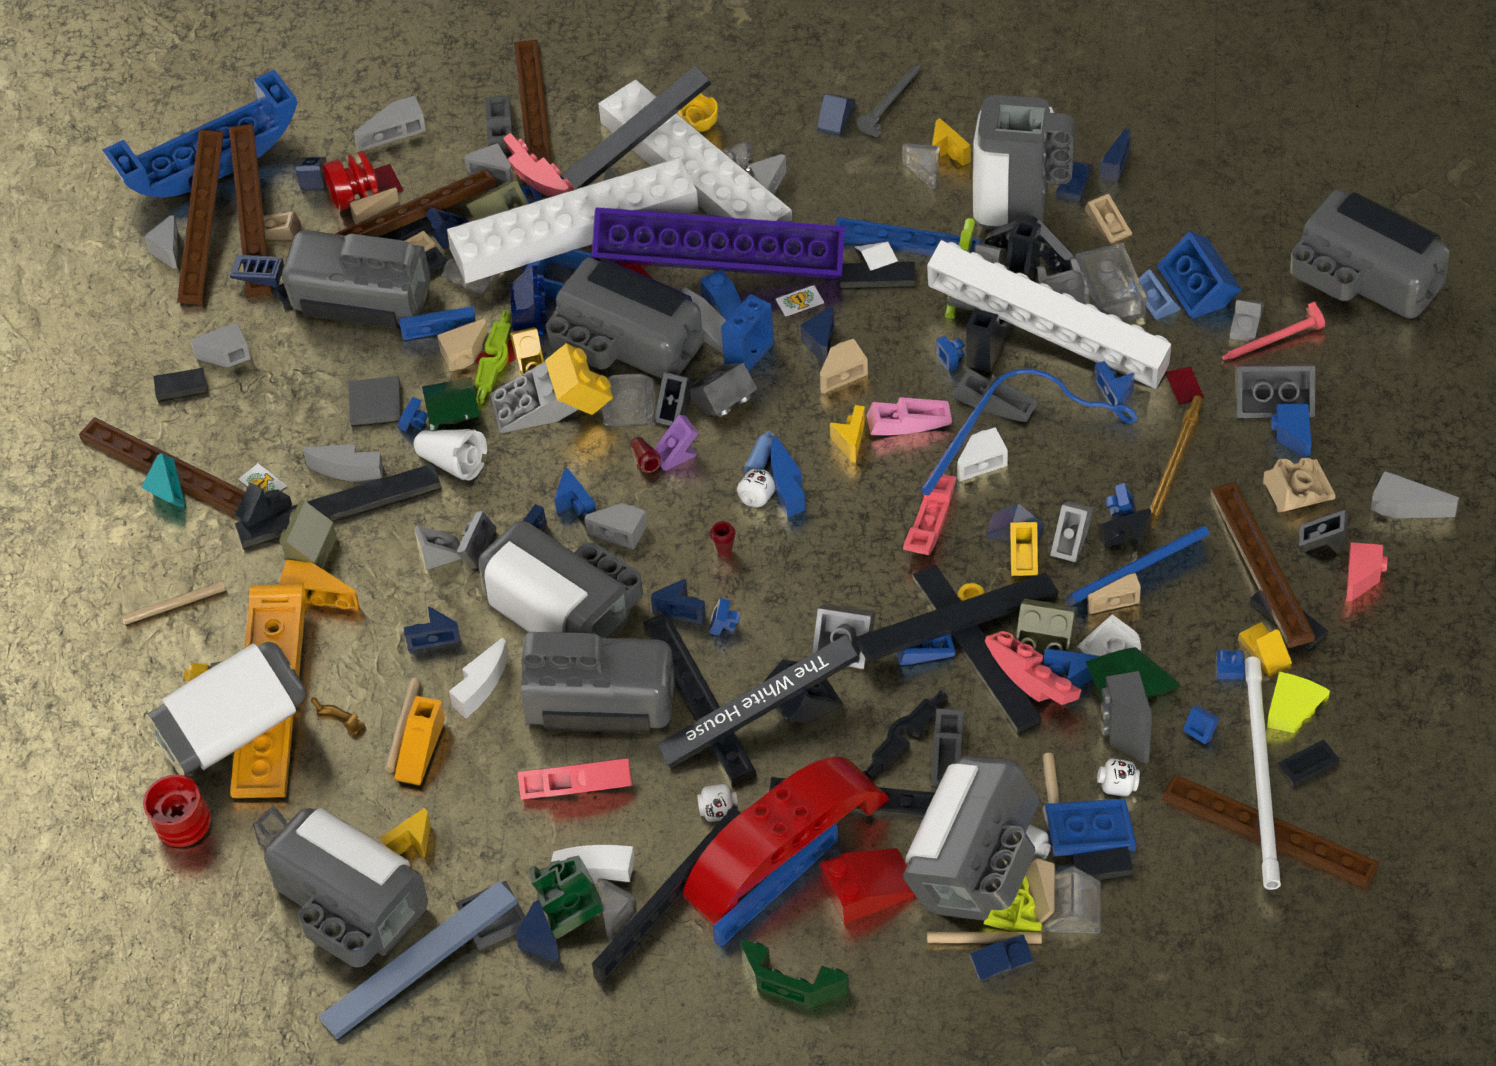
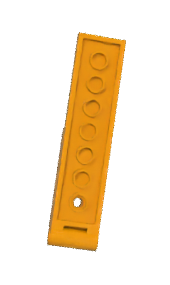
M250 585L244 648L253 643L256 646L265 642L277 644L290 662V668L294 669L299 677L305 617V585ZM294 714L234 751L230 789L232 798L286 797Z

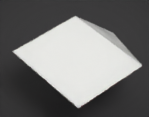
M889 242L854 246V248L861 251L870 271L898 262Z

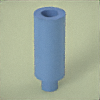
M766 431L764 435L758 437L743 468L745 474L752 469L764 470L771 455L772 438L775 437L774 433Z

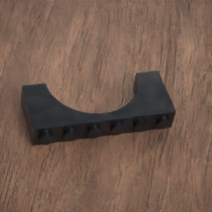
M1017 218L1009 234L1005 266H1008L1011 272L1015 274L1022 273L1033 281L1037 272L1036 267L1040 266L1041 224ZM975 308L966 326V366L991 372L1012 324L1000 319L998 314Z

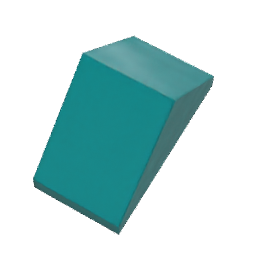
M165 454L157 455L141 488L176 506H186L174 458Z

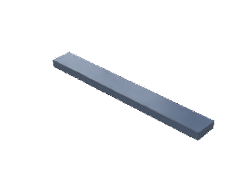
M498 881L319 1015L320 1021L336 1039H339L518 904L516 898Z

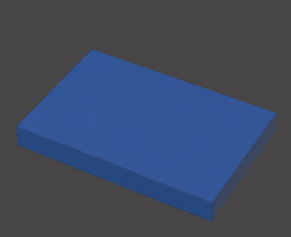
M1126 799L1044 804L1043 813L1053 856L1072 855L1128 846L1129 851H1135L1136 841Z

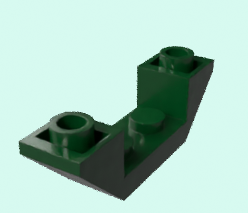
M744 939L740 943L742 960L758 991L808 1008L845 995L849 991V975L838 968L821 966L814 984H811L804 978H793L784 975L781 971L774 968L767 969L770 963L769 948L765 947L762 943L758 941L750 942Z

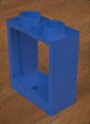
M574 249L528 264L522 274L524 291L556 300L559 291L565 284L542 278L550 263L577 270L587 257L591 258V253Z
M750 294L721 326L724 364L744 363L749 372L774 344L772 308L770 303Z

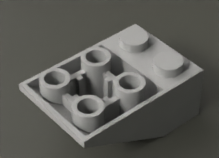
M545 362L490 393L500 433L558 422L578 410L557 400Z

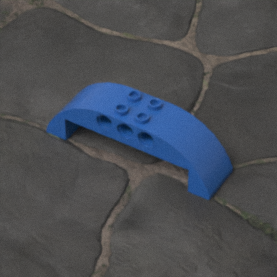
M272 70L253 79L257 100L137 156H135L125 140L106 147L102 151L119 177L130 189L150 197L177 196L191 192L199 129L224 132L219 178L234 172L229 127L253 124L257 158H259L285 132L295 113L297 98L278 73Z

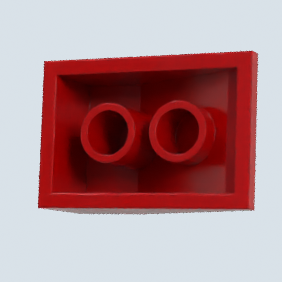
M898 848L845 853L820 863L821 882L844 925L915 897V894L903 878L907 865Z

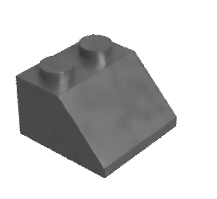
M744 363L723 364L690 385L691 400L706 415H717L718 417L730 412V406L733 404H741L751 398L750 394L757 390Z
M823 603L817 610L812 654L846 635L860 658L848 667L864 669L867 660L856 644V638L873 631L876 611Z

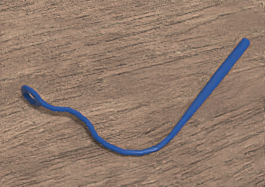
M1036 369L1013 370L1001 375L991 385L922 487L921 492L927 496L931 494L957 454L995 388L1004 379L1014 375L1035 374L1048 378L1058 384L1063 392L1077 403L1087 407L1108 408L1120 420L1126 423H1135L1137 415L1131 408L1125 405L1115 406L1106 402H1088L1072 394L1061 380L1049 373ZM1121 411L1127 412L1131 418L1124 416Z

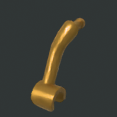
M316 697L311 698V703L317 708V713L334 714L347 720L344 726L352 734H357L363 727L364 723L357 719L358 715L355 712L350 714L335 705H321Z

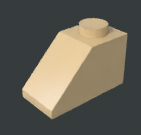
M485 319L437 335L440 352L450 372L463 369L475 363L488 339Z
M854 338L840 342L830 348L820 372V389L822 393L868 375L867 357Z

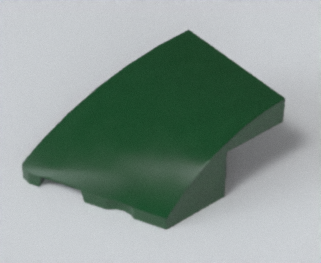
M472 377L422 386L430 430L438 429L440 424H456L480 416Z
M1136 647L1111 652L1085 662L1103 704L1102 688H1106L1107 676L1139 671L1147 699L1156 695L1159 697L1181 688L1177 680Z
M579 855L563 861H553L546 868L539 869L536 866H532L528 869L531 883L538 891L541 906L548 915L550 929L557 939L604 911L598 890Z

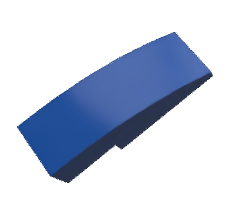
M778 437L772 438L771 445L772 477L776 487L775 494L788 518L806 510L805 494L801 489L802 474Z

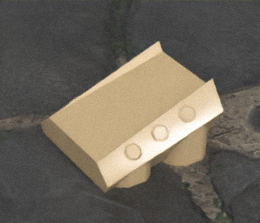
M1301 458L1296 464L1288 459H1279L1273 469L1264 472L1263 485L1266 484L1277 506V512H1284L1335 499L1336 495L1317 459Z

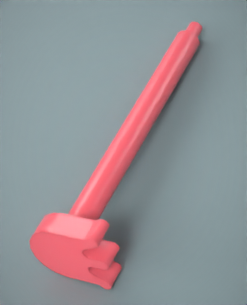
M1314 301L1308 304V308H1306L1308 312L1306 317L1308 319L1230 350L1222 358L1223 360L1229 358L1232 360L1311 326L1316 330L1324 328V317Z

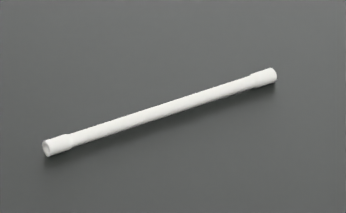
M1248 657L1244 661L1246 683L1248 685L1263 857V885L1266 889L1273 890L1279 888L1281 882L1274 832L1261 687V661L1258 657Z

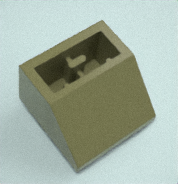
M514 180L500 185L468 203L466 206L475 221L527 205L528 202L517 181Z
M300 500L297 508L293 509L290 514V523L287 529H284L280 536V544L284 550V560L312 562L323 569L337 538L334 524L306 501Z
M1024 599L1020 607L1016 639L1024 644L1031 645L1035 651L1042 654V661H1044L1045 649L1070 652L1078 607Z

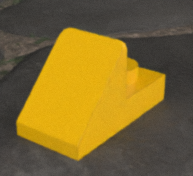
M941 118L937 119L932 142V160L935 161L948 153L953 160H957L962 166L971 162V145Z
M855 405L853 414L847 417L846 424L830 423L831 440L852 462L857 460L865 427V406Z
M1037 522L1010 523L1011 576L1038 575Z
M1260 622L1239 633L1238 640L1252 657L1260 659L1261 668L1268 677L1292 666L1288 651L1278 629L1269 632L1264 624Z
M423 808L379 838L380 843L399 855L412 845L425 858L431 828L428 811Z

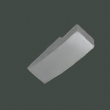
M355 445L304 447L303 449L307 467L321 474L358 483H369L383 479V463L380 451L356 452Z

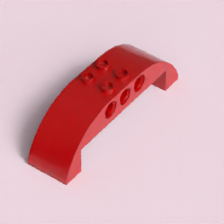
M829 757L813 762L790 775L740 813L712 840L690 872L683 890V896L714 926L738 904V898L858 806L869 816L889 801V797L847 758Z

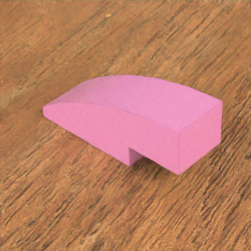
M900 397L897 404L872 402L867 413L870 435L917 433L940 428L952 423L948 401Z

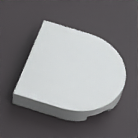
M1112 614L1076 646V652L1102 656L1133 647L1141 651V642L1139 635L1132 628Z

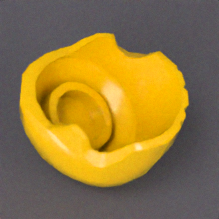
M700 93L678 111L677 115L698 132H705L717 121L718 105L713 97L709 98Z

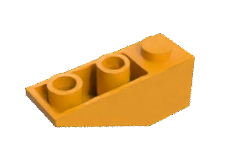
M286 559L279 584H304L306 592L305 603L317 606H336L342 609H359L356 590L312 562Z
M420 696L415 697L407 718L394 780L421 785L445 722L442 701Z

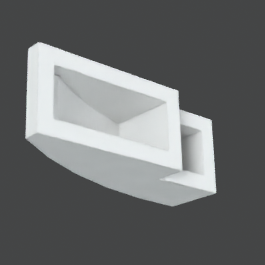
M504 638L498 640L462 669L464 680L449 691L452 707L464 718H468L477 710L497 685L509 656Z
M587 845L553 852L551 862L563 861L579 855L594 884L603 885L604 879L630 882L635 860L633 846Z

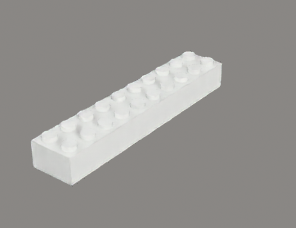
M635 79L598 103L601 124L614 133L653 101L656 96ZM677 114L673 115L632 149L651 166L680 158L697 190L698 206L709 216L793 222L792 210Z
M677 158L447 229L449 246L465 283H469L591 245L595 207L691 214L698 211L697 190L681 159Z
M941 240L927 265L929 287L975 306L980 310L998 314L999 318L1097 363L1105 361L1110 369H1114L1121 374L1134 373L1135 380L1152 388H1157L1169 366L1171 343L1166 338L1160 335L1153 336L1145 332L1138 325L1124 323L1116 315L1104 314L1091 304L1084 305L1076 301L1069 294L1055 292L1047 284L1035 283L1022 273L1015 274L1007 270L1000 263L995 262L993 264L986 261L978 253L966 252L953 242L946 243Z

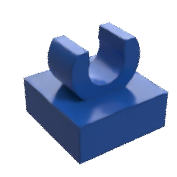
M946 336L936 339V356L949 372L958 369V359L965 356L962 350L965 344L960 338L952 342Z
M414 396L412 397L401 415L397 428L406 432L411 424L416 429L422 430L428 415L426 412L419 410L421 400Z
M1125 483L1116 485L1117 496L1113 495L1106 498L1107 508H1110L1112 516L1119 515L1122 512L1124 516L1135 513L1134 499Z
M719 599L712 613L709 633L719 636L723 628L729 631L735 630L736 624L739 623L740 613L732 610L729 611L730 600Z
M1217 651V679H1244V651Z
M1196 705L1192 707L1183 731L1202 743L1207 744L1211 741L1220 718Z

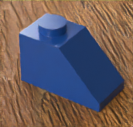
M722 269L700 279L702 298L727 320L742 304L734 284Z
M1277 404L1276 415H1271V430H1276L1277 441L1300 458H1310L1311 432L1308 404Z

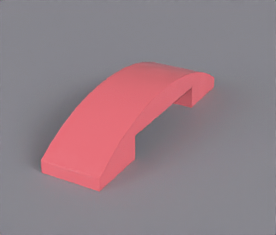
M943 474L929 496L924 495L913 528L910 527L903 550L926 555L932 552L949 509L956 477Z

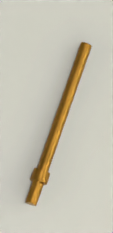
M1200 396L1193 397L1190 408L1185 411L1182 418V428L1150 507L1151 520H1157L1192 428L1197 425L1200 418L1199 410L1203 403V398Z

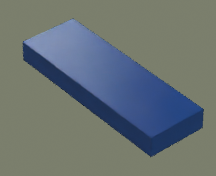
M473 306L399 319L403 340L442 334L476 321Z

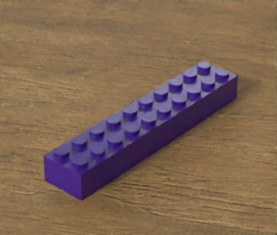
M595 207L591 258L600 262L606 259L613 263L715 271L722 269L728 272L839 280L842 276L845 226Z

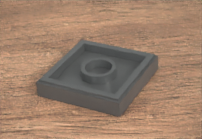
M399 376L348 381L351 426L400 421Z
M507 881L501 882V883L508 889V891L514 896V894H513L512 890L510 889V887H509ZM487 889L455 902L457 911L461 910ZM516 904L472 938L478 951L516 934L525 918L519 904Z

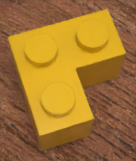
M565 343L545 360L556 398L560 402L593 415L613 399L610 382L605 376L589 370L586 361L587 356L582 349Z

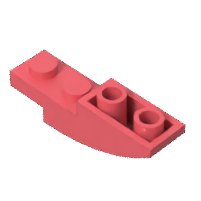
M511 133L503 138L513 154L508 158L514 172L530 187L548 197L574 190L567 178L561 179V172L554 163L549 164L544 157L538 160L533 153L529 155L526 152L529 149L521 138L516 140Z
M1005 631L986 636L985 642L999 666L1029 696L1038 702L1051 698L1061 705L1079 699L1081 689L1074 686L1070 680L1061 678L1051 672L1049 667L1041 665L1043 655L1035 651L1031 645L1020 642L1011 633Z
M629 758L518 772L521 799L632 786Z

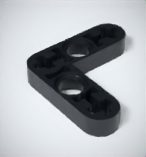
M1025 216L1020 218L1041 224L1040 256L1058 273L1070 271L1072 268L1069 258L1074 256L1036 217ZM1015 221L992 229L985 239V244L1004 248L1008 251L1009 232H1011ZM1042 243L1048 244L1049 246H1051V248L1045 246V245L1042 244Z

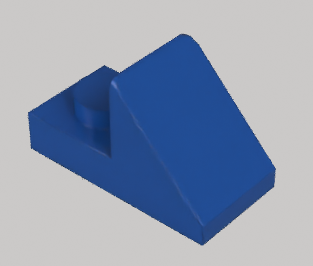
M1105 361L1096 363L1095 381L1108 403L1115 406H1126L1134 389L1135 374L1130 373L1117 378L1114 369H1110Z
M568 468L564 470L555 495L556 513L560 514L573 507L578 515L582 514L585 518L587 514L596 512L594 500Z
M1045 649L1044 666L1049 667L1051 672L1058 676H1068V680L1079 688L1092 680L1085 662L1099 656Z

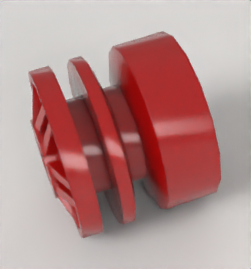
M363 151L356 153L357 164L352 155L346 156V168H344L339 159L322 164L330 195L339 212L351 208L350 203L355 201L354 195L362 199L367 197V193L369 196L379 193L375 171Z
M176 774L164 776L152 783L146 791L143 800L144 812L156 834L165 844L171 847L189 846L202 839L209 830L211 823L210 809L203 799L198 786L192 779Z

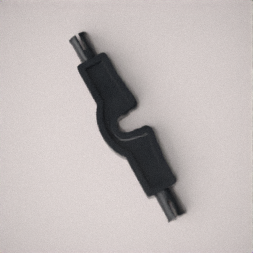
M939 690L931 700L925 698L910 715L896 720L889 728L887 739L872 753V763L863 770V773L872 779L880 769L887 771L910 748V742L902 734L908 733L917 738L922 737L930 724L936 719V709H940L942 703L948 699L947 694Z

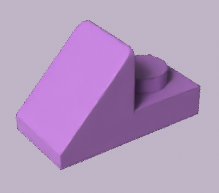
M678 415L654 448L661 456L660 466L663 470L667 471L697 455L690 444L699 432L686 416Z

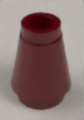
M641 437L631 441L630 447L638 469L645 473L656 471L661 464L660 454Z
M725 521L715 523L709 533L716 553L721 558H727L732 554L736 535L734 527Z

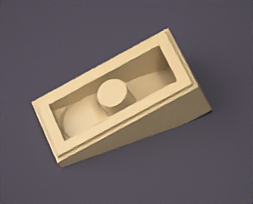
M395 187L350 203L353 220L355 224H358L398 207L400 204Z
M1109 193L1087 202L1085 207L1086 213L1110 244L1132 235L1130 228Z
M293 211L264 216L266 240L292 241L295 234L301 228V221L296 213Z
M1136 573L1124 576L1089 594L1088 614L1140 603L1141 586Z
M1034 859L1028 868L1026 877L1029 883L1028 892L1033 897L1036 905L1033 910L1037 922L1042 924L1054 913L1055 866L1054 863Z

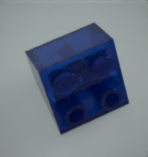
M537 265L531 266L510 284L511 323L513 332L535 327L538 336H544L543 326L547 324L548 318L547 310L543 311V309H546L547 298L546 291L541 292V290H545L544 276L538 274Z

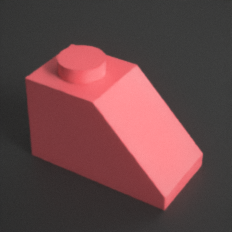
M1351 542L1346 601H1353L1380 582L1381 572H1386L1388 556H1383V545Z

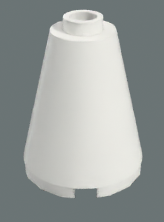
M474 429L424 430L414 439V448L417 455L461 480L474 479L483 468L484 462H481L482 454H487V443L483 433Z

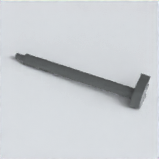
M919 64L912 67L870 115L863 114L857 120V127L863 133L875 138L881 134L879 131L881 125L877 124L878 117L917 75L921 67Z

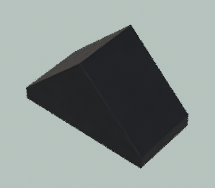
M668 372L663 373L654 422L671 426L678 415H685L691 402L689 377Z

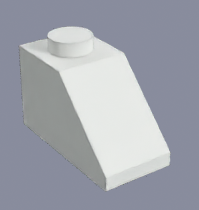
M996 427L971 435L957 462L959 482L1007 466L1008 450Z

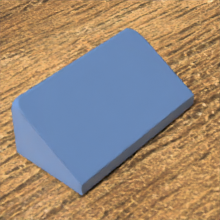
M1151 269L1131 284L1156 320L1181 309L1162 281Z

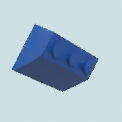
M1189 231L1156 265L1191 318L1226 307L1242 290L1209 239L1192 231Z

